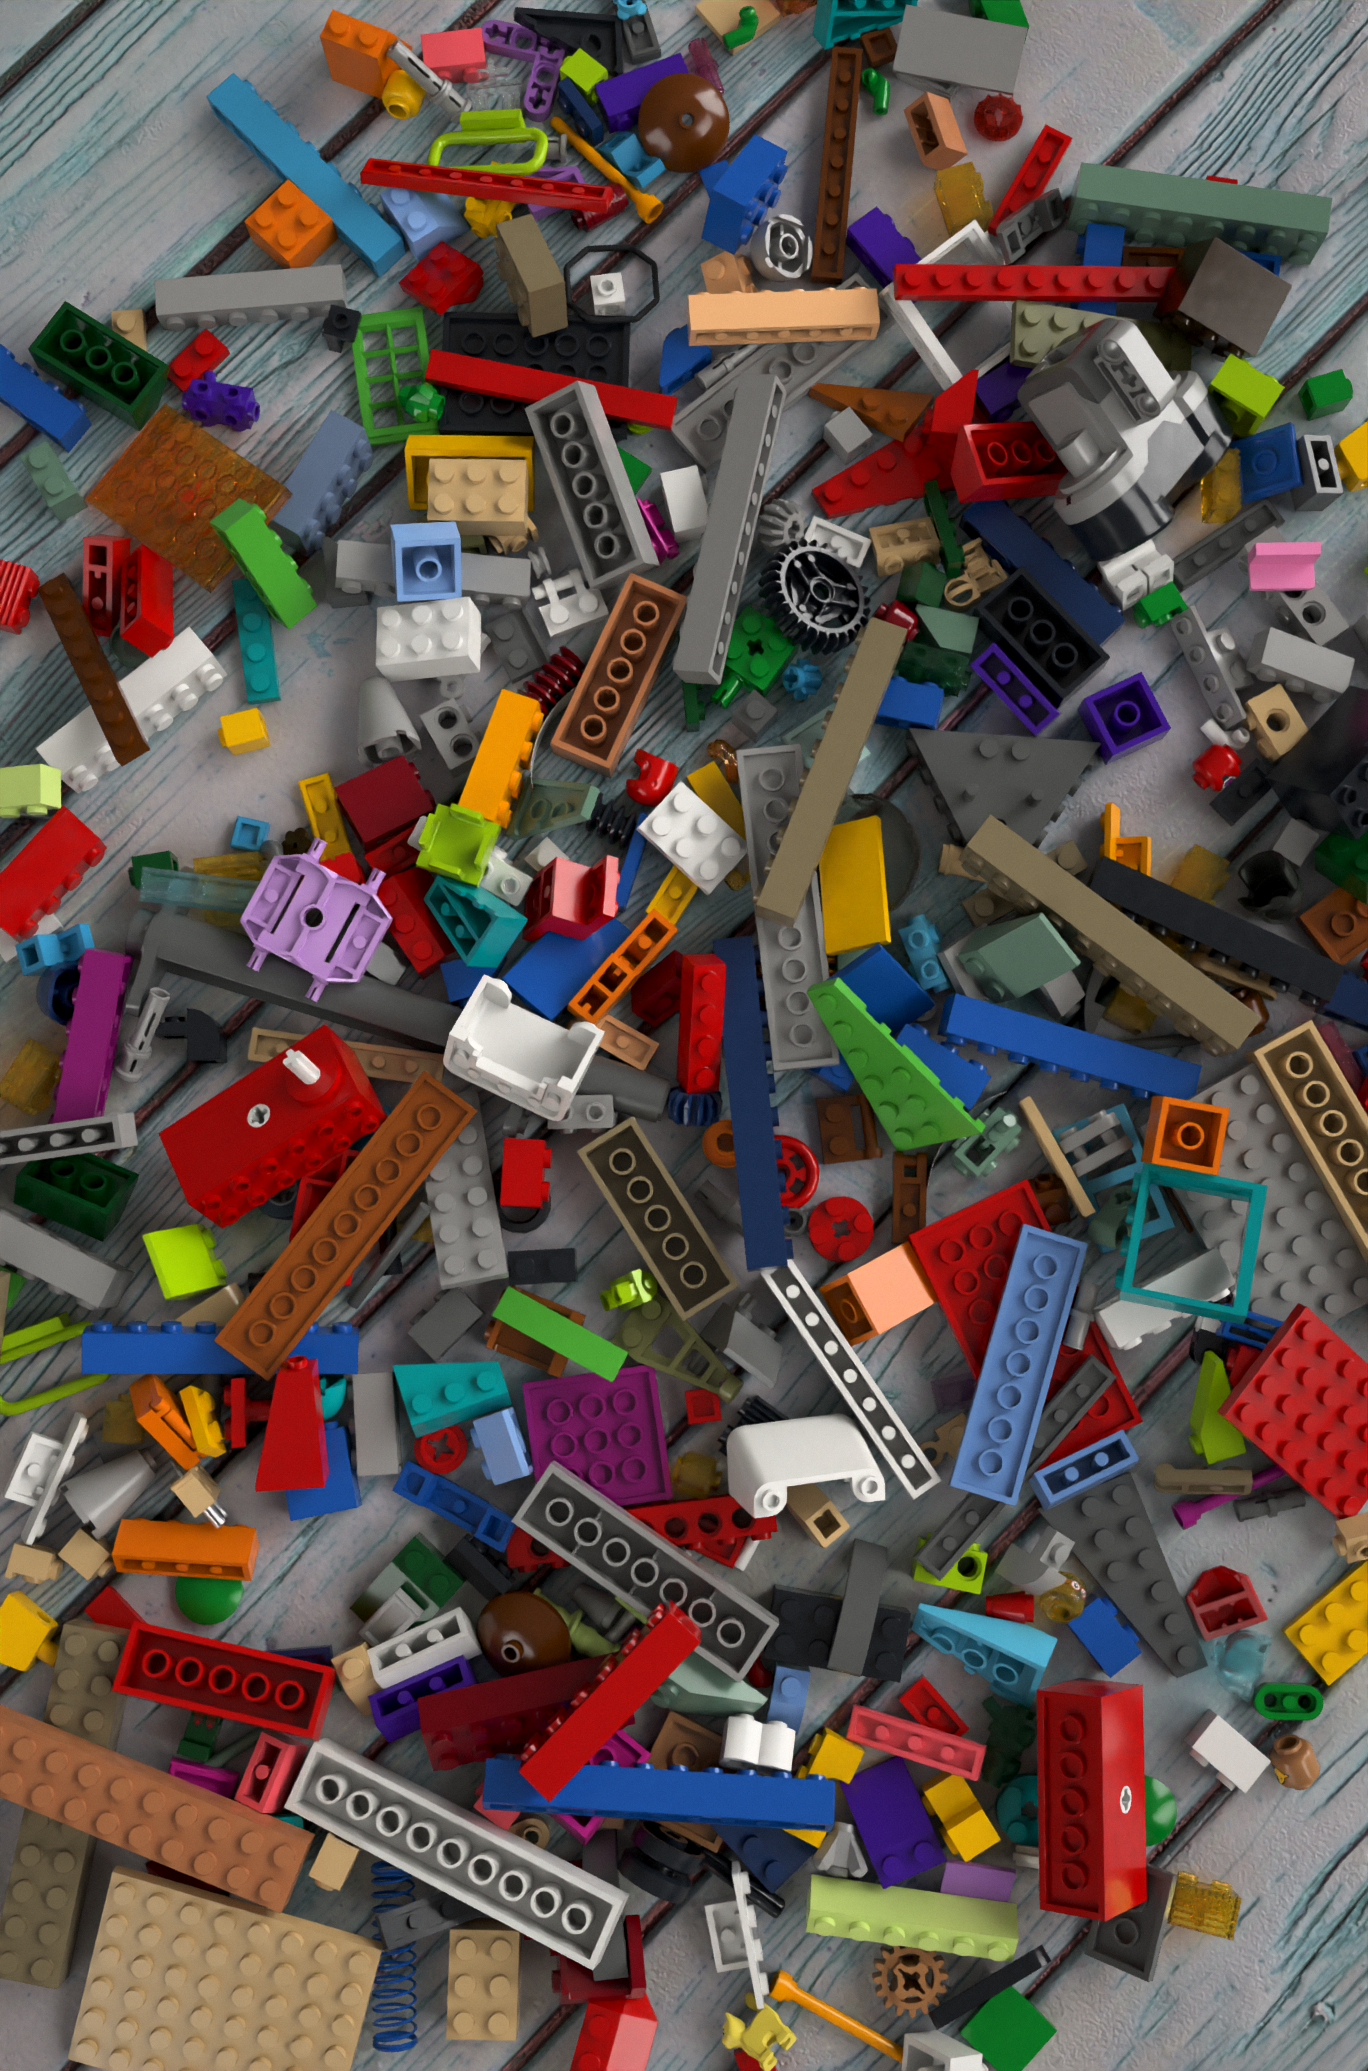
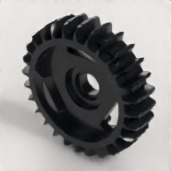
M802 539L799 542L792 541L788 545H784L768 559L765 564L766 566L760 572L762 577L758 585L762 588L758 596L765 599L760 607L766 608L769 611L765 618H772L775 622L772 629L779 628L783 632L781 639L788 636L792 639L791 646H795L797 643L801 644L802 652L811 648L813 655L822 652L825 656L831 652L836 654L855 641L860 627H865L869 622L867 616L871 610L867 605L871 599L864 596L868 587L861 586L860 584L863 576L855 574L856 566L850 567L846 563L848 556L839 557L838 549H834L832 552L829 551L827 543L819 547L817 540H812L808 543L806 539ZM813 587L819 588L824 593L825 600L815 596ZM837 618L842 623V626L839 628L822 627V625Z

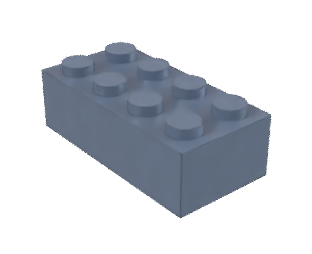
M331 410L266 514L271 529L277 533L282 542L309 558L314 550H319L322 546V537H325V532L329 525L336 523L340 517L341 506L346 498L352 497L358 485L357 480L362 472L368 471L372 465L374 453L364 427Z

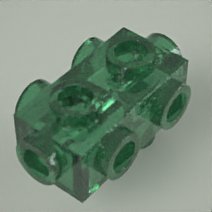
M917 632L913 642L908 640L904 653L901 652L895 667V671H899L898 676L907 679L909 683L931 682L937 684L939 688L944 689V697L951 695L958 697L960 690L967 691L972 672L967 671L970 658L926 646L925 634L923 632Z
M990 1696L982 1702L983 1707L993 1721L988 1726L990 1735L985 1743L987 1747L981 1773H983V1781L1000 1789L1002 1783H1008L1009 1780H1013L1017 1776L1022 1762L1019 1760L1025 1748L1028 1749L1036 1738L1037 1731L1035 1727L1037 1720L1035 1717L1037 1713L1018 1703L1017 1707L1004 1705L1002 1709L994 1697Z

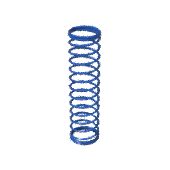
M385 1860L378 1861L371 1866L372 1874L383 1876L372 1879L371 1882L373 1884L384 1885L401 1881L412 1884V1887L406 1891L384 1890L371 1894L373 1898L386 1899L406 1895L412 1898V1902L416 1901L415 1897L409 1893L416 1886L409 1879L413 1875L402 1869H379L394 1866ZM409 1874L408 1876H405V1877H396V1876H401V1875ZM377 1905L371 1910L375 1913H385L404 1905ZM374 1920L371 1924L374 1927H378L376 1920ZM379 1933L371 1937L374 1940L381 1941V1938H376L380 1937ZM416 1941L406 1948L398 1947L393 1949L396 1951L382 1952L381 1956H388L406 1951L413 1954V1958L407 1962L397 1960L380 1961L379 1965H398L378 1966L377 1970H391L409 1966L413 1968V1972L408 1976L397 1974L376 1976L374 1983L385 1985L409 1980L413 1982V1987L409 1990L381 1989L375 1991L372 1996L378 1999H389L409 1994L413 1996L414 2000L408 2005L403 2003H381L375 2005L372 2010L376 2013H393L408 2008L413 2010L414 2015L409 2019L383 2017L376 2019L372 2024L375 2027L388 2028L411 2023L414 2029L411 2032L385 2031L375 2034L372 2045L378 2051L401 2052L413 2048L418 2043V2038L414 2034L418 2027L412 2021L417 2015V2010L412 2007L417 2001V1997L411 1992L417 1986L416 1981L411 1978L417 1971L416 1967L411 1964L417 1957L416 1953L411 1950ZM384 1978H400L388 1981H377L378 1979ZM385 1992H399L392 1995H376ZM399 2006V2008L394 2009H377L380 2007ZM388 2020L401 2021L391 2024H378V2022ZM404 2038L412 2040L398 2045L379 2044V2042H393Z

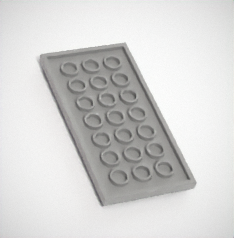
M1250 1062L1185 1099L1187 1101L1230 1108L1218 1176L1267 1185L1248 1310L1284 1322L1295 1306L1300 1303L1307 1306L1321 1321L1329 1325L1367 1303L1368 1266L1256 1064ZM1148 1121L1137 1126L1144 1141ZM1171 1188L1204 1249L1217 1247L1236 1280L1248 1202ZM1235 1285L1228 1288L1232 1299ZM1247 1317L1245 1319L1246 1324L1276 1333L1279 1327ZM1252 1333L1254 1339L1258 1342L1268 1344L1271 1340L1270 1338Z

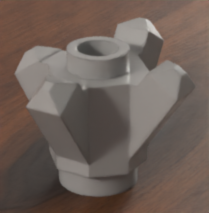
M834 1822L831 1832L826 1833L820 1848L812 1856L817 1870H827L826 1873L829 1875L843 1878L848 1877L852 1880L865 1875L868 1869L859 1845L858 1827Z

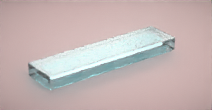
M142 867L139 901L243 914L260 881Z

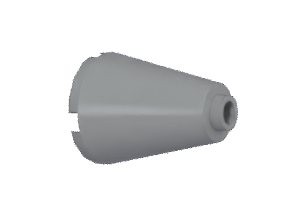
M380 676L368 677L359 686L357 755L360 763L369 768H374L373 763L384 764L400 755H404L407 762L412 761L416 757L415 751L417 749L421 751L422 748L420 738L390 681Z
M137 1449L62 1483L59 1488L64 1492L63 1495L82 1522L89 1524L93 1530L91 1533L99 1540L106 1535L157 1477L153 1470L159 1466L148 1451L141 1454Z

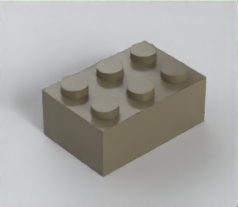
M528 214L496 224L497 238L493 240L496 254L500 259L499 262H496V269L500 280H506L507 282L506 288L511 303H516L518 306L517 312L521 325L528 327L533 338L568 327L565 281L533 215Z

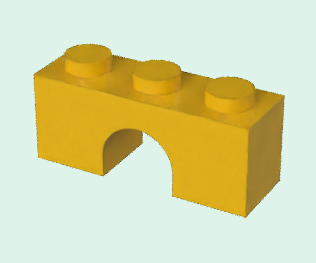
M825 1727L822 1735L815 1734L808 1753L812 1754L806 1767L800 1766L795 1778L806 1779V1775L820 1774L825 1775L826 1779L837 1778L850 1784L864 1754L861 1745L845 1739L846 1737ZM782 1829L817 1848H820L827 1833L823 1831Z

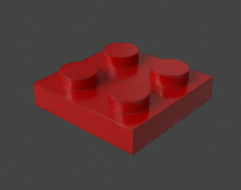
M441 241L399 282V285L403 292L441 316L484 273L479 264Z

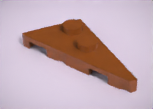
M817 383L809 390V397L837 411L842 412L850 406L864 424L901 442H904L924 414H926L927 407L931 408L934 400L933 395L925 393Z

